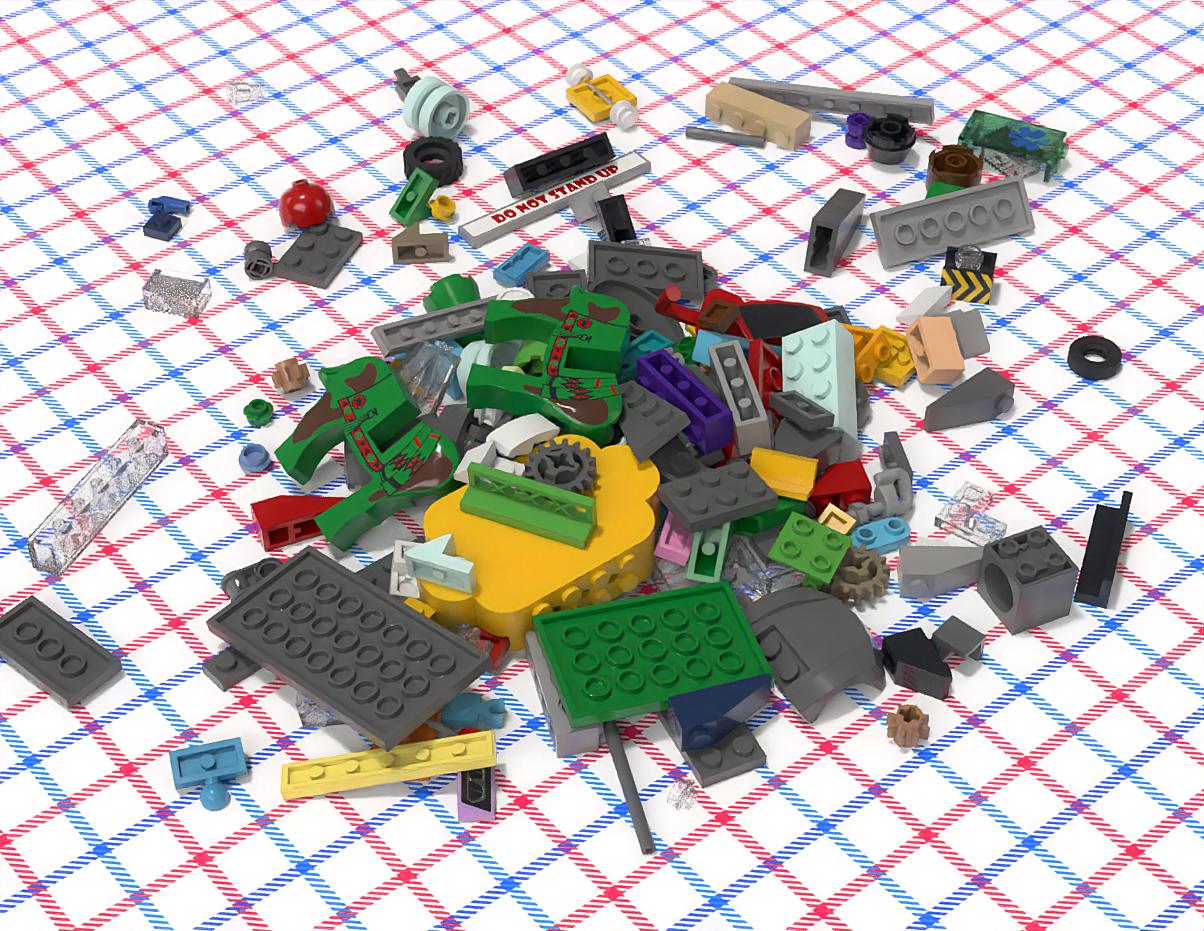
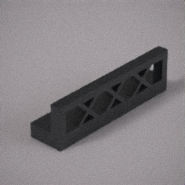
M1123 491L1120 508L1101 504L1096 505L1074 595V602L1107 609L1133 492Z

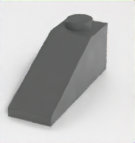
M987 366L926 406L923 430L933 432L992 421L1000 414L1007 413L1013 406L1015 384Z

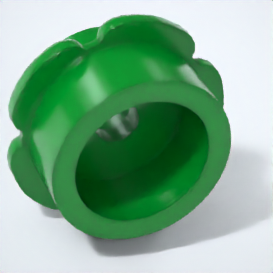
M254 399L249 402V405L244 407L243 414L246 415L250 425L261 427L270 423L274 408L271 403L263 399Z

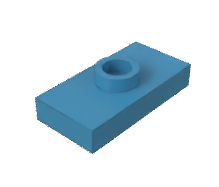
M527 242L493 270V279L510 287H519L527 280V273L537 272L550 261V252Z

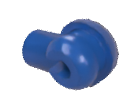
M161 196L151 198L147 206L152 215L155 212L188 214L191 204L187 200Z

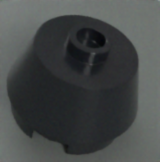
M887 113V118L879 119L873 116L868 120L867 127L863 131L869 157L875 162L884 165H895L903 162L916 142L915 127L912 128L908 124V118L899 114Z

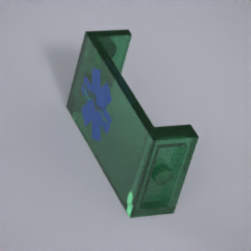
M977 109L973 111L961 131L957 145L967 146L971 149L974 146H979L1045 163L1046 168L1043 182L1049 183L1053 173L1058 174L1062 159H1066L1069 150V144L1066 143L1067 132Z

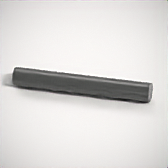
M690 126L686 127L685 133L686 137L764 147L765 137Z

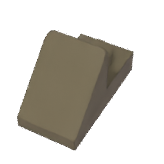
M419 221L391 239L393 265L449 262L448 233L420 234Z

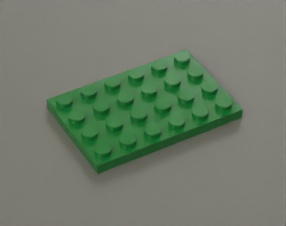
M728 580L532 616V628L571 728L668 709V697L770 673L772 677L771 688H774L775 677Z

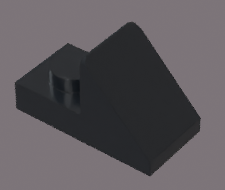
M624 194L595 202L603 230L597 232L601 241L639 245Z

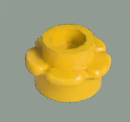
M439 195L435 200H431L429 204L432 209V215L438 220L449 221L455 214L456 205L448 196Z

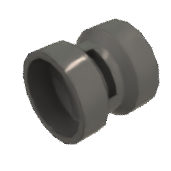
M260 240L247 243L243 251L246 275L255 280L269 277L273 271L270 245Z

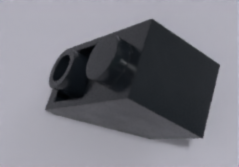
M921 627L883 637L881 651L884 658L882 662L895 685L938 700L948 698L949 686L953 680L951 669L947 663L942 662L937 654L935 643L932 639L927 638Z

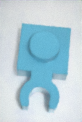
M459 693L444 706L442 725L453 729L478 728L479 722L485 723L491 728L503 727V715L493 713H505V701L491 699L487 702H482L481 694Z

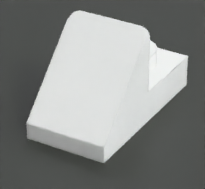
M491 440L467 451L453 475L455 480L469 484L467 468L471 461L521 477H525V467L523 464L498 457L495 441ZM479 476L480 480L491 483L488 479ZM512 487L515 491H519L518 488Z

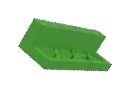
M472 461L467 468L469 487L460 501L461 511L585 549L598 524L596 499ZM479 476L488 479L491 483L480 480ZM512 487L518 488L521 492L515 491ZM542 496L550 498L553 502L545 500ZM574 506L584 508L586 512L579 511Z

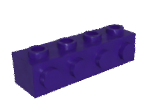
M664 348L636 359L637 378L635 382L685 412L691 423L682 432L693 445L698 446L705 454H708L733 443V412Z

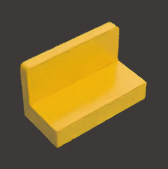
M754 447L750 467L777 495L807 501L814 490L819 460Z

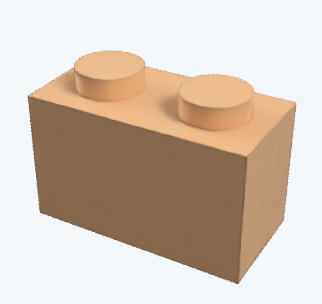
M919 316L905 330L920 384H951L966 370L950 317Z

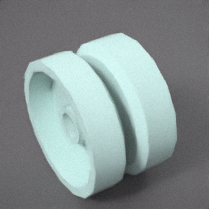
M426 76L417 81L408 92L402 109L403 120L407 127L425 137L441 136L453 140L462 131L467 122L470 112L469 99L464 92L435 76Z
M480 340L467 345L458 359L457 366L458 382L464 396L466 397V383L472 363L502 369L503 366H512L521 341L511 340L498 344H485V340Z

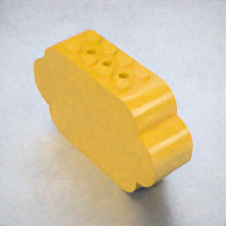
M568 434L553 438L556 444H561L562 440L566 438L568 445L571 446L579 441L581 450L589 448L591 457L596 458L597 481H593L592 491L584 489V496L596 499L598 524L585 549L461 511L460 501L469 484L434 502L424 515L423 529L425 541L429 542L444 535L453 534L456 549L454 557H463L469 562L474 563L477 584L472 594L416 578L420 601L436 611L439 625L460 638H473L477 629L481 628L495 636L509 637L511 645L508 651H518L525 649V632L533 630L532 616L606 603L624 592L632 591L652 574L656 566V555L653 554L656 548L655 533L661 524V501L657 497L660 475L654 463L647 458L640 464L629 445H611L600 449L592 440L580 435ZM550 440L543 443L542 445H544L546 448L549 447ZM538 447L532 449L531 452L538 454ZM521 455L512 461L524 465L525 462H529V455ZM574 506L577 510L586 512V509Z

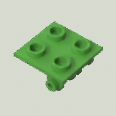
M792 511L767 557L805 574L803 577L804 587L820 589L823 583L826 585L830 584L853 538Z

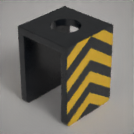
M948 246L940 286L950 285L953 287L951 300L989 305L998 253Z

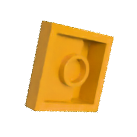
M840 323L854 337L855 378L863 384L865 382L868 383L872 380L874 370L881 361L888 360L892 347L883 330Z

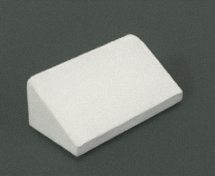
M950 285L926 287L896 316V320L910 326L919 316H937L951 302L953 287Z

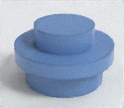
M249 444L241 450L238 458L239 465L245 471L259 472L270 464V454L260 444Z

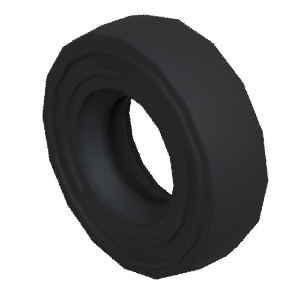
M1094 335L1075 339L1069 347L1067 356L1069 368L1076 375L1090 380H1106L1113 377L1119 371L1122 360V352L1119 346L1107 338ZM1096 354L1106 360L1095 362L1086 359L1084 355Z

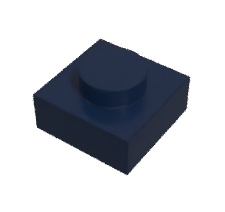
M155 212L142 228L144 236L169 242L180 230L182 223L180 217Z

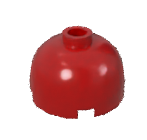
M308 179L293 181L291 183L292 187L285 190L280 197L278 206L281 224L285 228H290L289 223H296L297 228L315 225L328 220L326 214L331 213L334 216L336 212L332 197L326 188L317 183H308Z

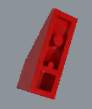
M279 495L251 503L253 526L264 551L267 552L323 535L314 518L346 497Z

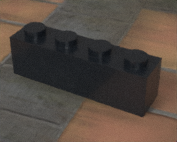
M603 132L513 165L504 171L502 175L512 198L597 167L612 160L616 155L607 133Z

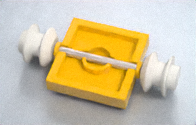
M575 63L569 67L565 75L566 83L572 86L566 89V99L593 122L602 121L610 117V120L620 129H628L635 124L638 118V110L636 108L637 97L610 74L593 79L592 70L583 63Z

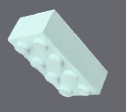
M836 319L782 337L783 392L795 390L835 414L833 427H827V429L844 432L841 447L858 442L853 335Z

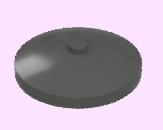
M603 276L593 280L585 289L590 293L611 296L621 301L628 308L630 313L629 343L650 329L674 343L685 338L679 321L658 314L654 310V305L659 298L631 280L617 276Z

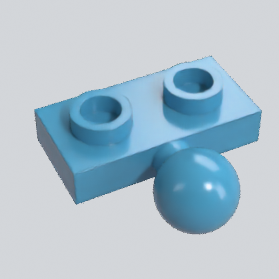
M241 737L168 752L175 790L205 784L200 793V802L205 809L210 811L221 810L229 801V792L219 781L248 775Z

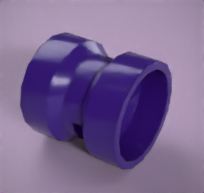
M853 113L847 117L846 128L848 131L845 134V144L848 147L857 150L866 148L863 131L867 127L868 120L871 118L870 115Z

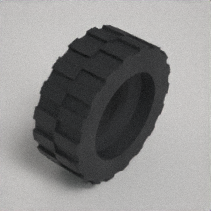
M441 136L422 137L412 141L403 151L404 174L407 179L411 177L415 168L419 167L440 182L437 188L445 185L448 186L454 181L456 182L459 176L462 175V149L452 139ZM428 160H441V161H444V162L437 163V164H426V163H422V162L428 161Z

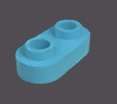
M890 517L857 527L850 532L849 537L853 538L852 544L854 548H859L861 544H866V551L877 549V556L898 550L900 545L906 546L909 543L911 529L906 521Z

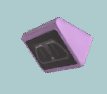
M495 766L457 772L458 821L495 820Z

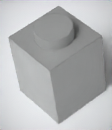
M603 180L566 198L578 223H581L598 215L595 202L610 198L611 195Z

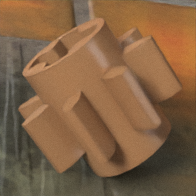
M290 358L275 364L277 371L272 372L271 375L275 389L282 387L284 394H288L306 387L304 380H308V377H310L306 363L299 365L297 358Z
M898 705L896 714L888 712L886 722L888 726L887 738H893L898 747L918 748L919 739L928 740L929 714H923L917 705Z

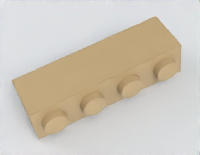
M721 81L706 94L705 98L706 118L750 135L765 137L766 141L795 151L810 137L812 114L730 83Z

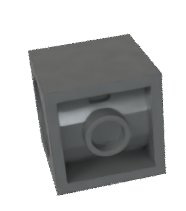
M1042 525L984 545L976 591L1013 636L1069 615L1079 568Z

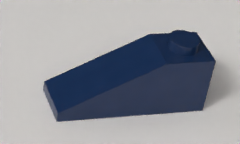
M770 673L668 697L667 721L681 752L702 749L716 744L770 701L772 682Z

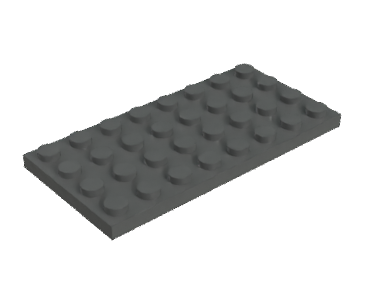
M310 545L206 621L211 633L386 752H389L493 666L490 655Z

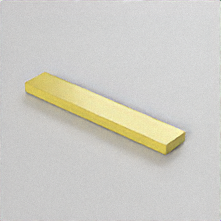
M494 730L398 745L389 752L379 748L282 764L280 793L283 800L497 766L496 735Z

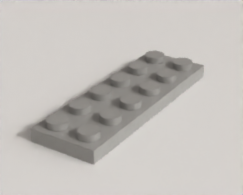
M1022 174L869 214L883 269L944 253L947 251L948 246L963 248L1036 228Z

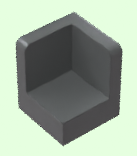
M952 615L932 633L931 639L935 643L937 654L941 660H944L953 651L962 658L969 656L973 660L978 661L983 655L986 635Z

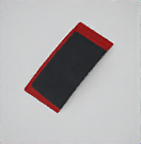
M773 300L734 303L738 305L741 312L736 322L749 341L758 338L785 337L830 321L821 307L801 302Z

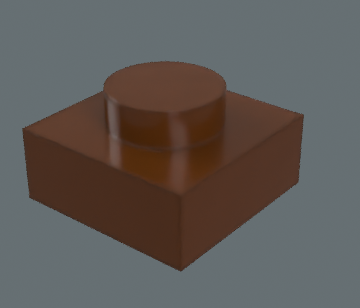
M714 299L700 314L697 321L701 328L723 334L741 312L737 304Z

